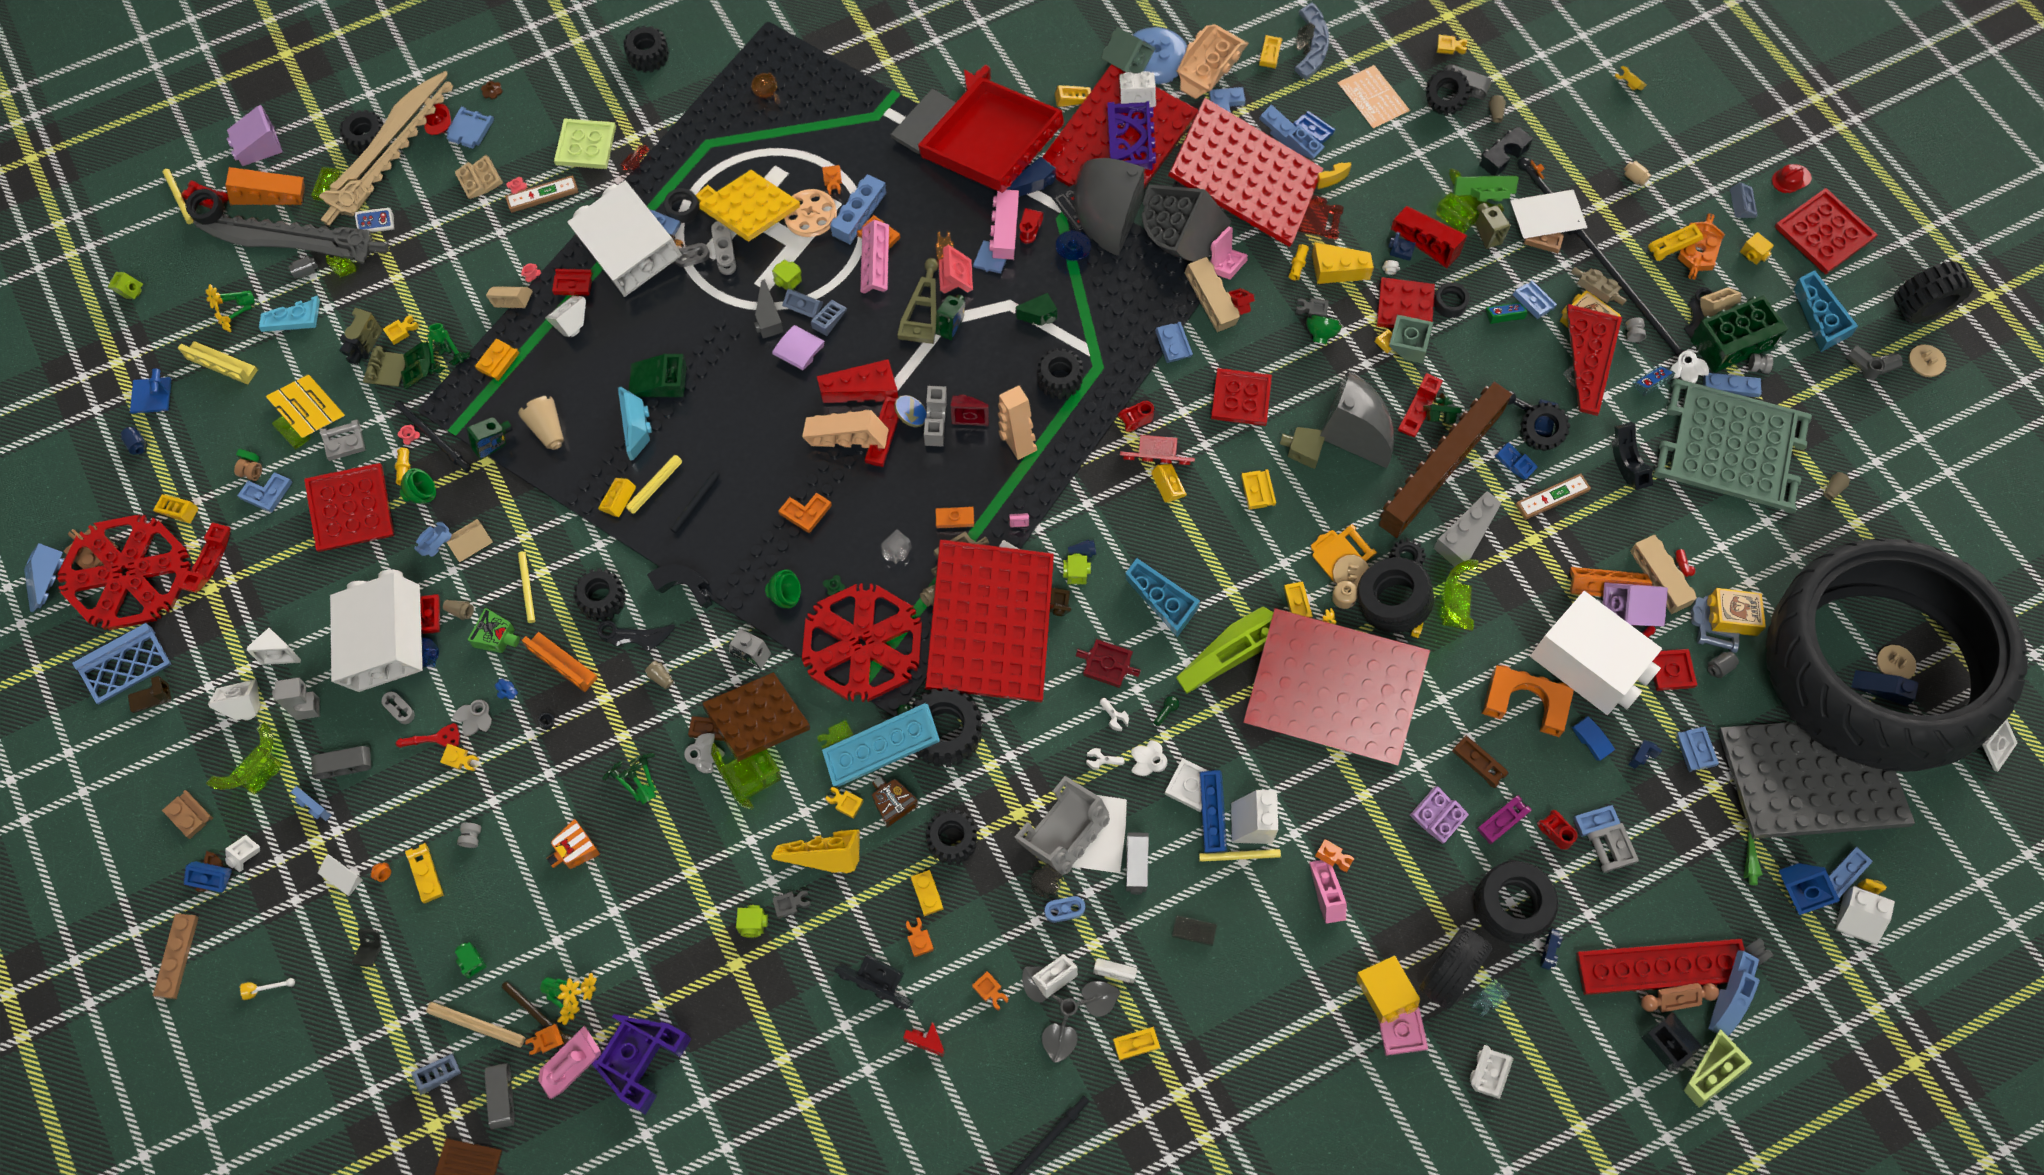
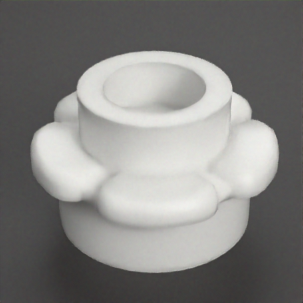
M1388 260L1384 262L1382 269L1386 274L1394 275L1400 270V267H1398L1399 263L1397 261Z

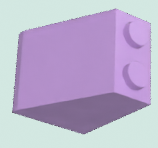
M261 105L254 108L227 129L229 135L227 141L230 147L234 149L231 151L236 161H240L242 166L283 152L274 126Z
M1604 583L1603 605L1630 625L1664 626L1668 588Z

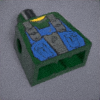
M947 296L936 312V335L949 340L954 338L964 319L966 299L963 296Z
M489 418L466 428L470 447L480 460L506 444L505 434L513 430L509 421L499 424L495 418Z

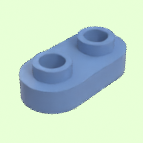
M1077 896L1050 901L1045 906V917L1053 923L1079 918L1085 912V903L1083 899ZM1073 905H1076L1079 909L1077 911H1072L1071 907ZM1054 909L1059 912L1056 916L1051 914V911Z

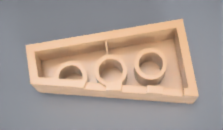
M1017 386L999 395L998 407L1000 412L998 416L1000 421L998 424L1000 430L998 432L1003 441L1006 440L1019 460L1037 451V446L1033 442L1036 439L1031 430L1033 423L1030 418L1029 400L1021 387Z
M872 410L842 414L833 413L824 416L806 417L802 437L811 446L835 447V444H839L844 447H851L852 444H859L862 448L878 445V448L885 449L888 428Z

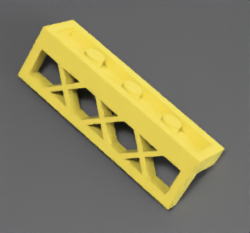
M195 341L190 347L180 344L178 347L187 360L247 385L258 371L253 365Z

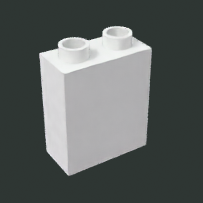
M626 180L619 185L608 187L600 199L590 206L580 207L574 213L573 218L568 221L577 237L624 297L682 256L671 236Z
M384 570L378 574L377 579L368 582H350L347 584L346 590L330 595L331 682L361 692L423 671L419 584L404 578L403 573L398 570Z
M1583 591L1544 636L1530 657L1608 716L1617 704H1620L1627 710L1642 692L1633 684L1638 680L1647 686L1661 669L1652 661L1662 648L1587 592Z

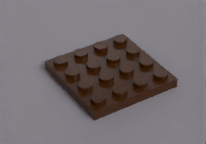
M774 672L702 703L703 709L738 762L810 730V724Z

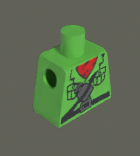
M485 608L468 641L474 648L502 653L507 645L517 647L520 637L513 634L515 629L509 621Z

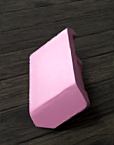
M585 1026L539 1070L538 1081L549 1099L562 1093L601 1055L599 1047Z

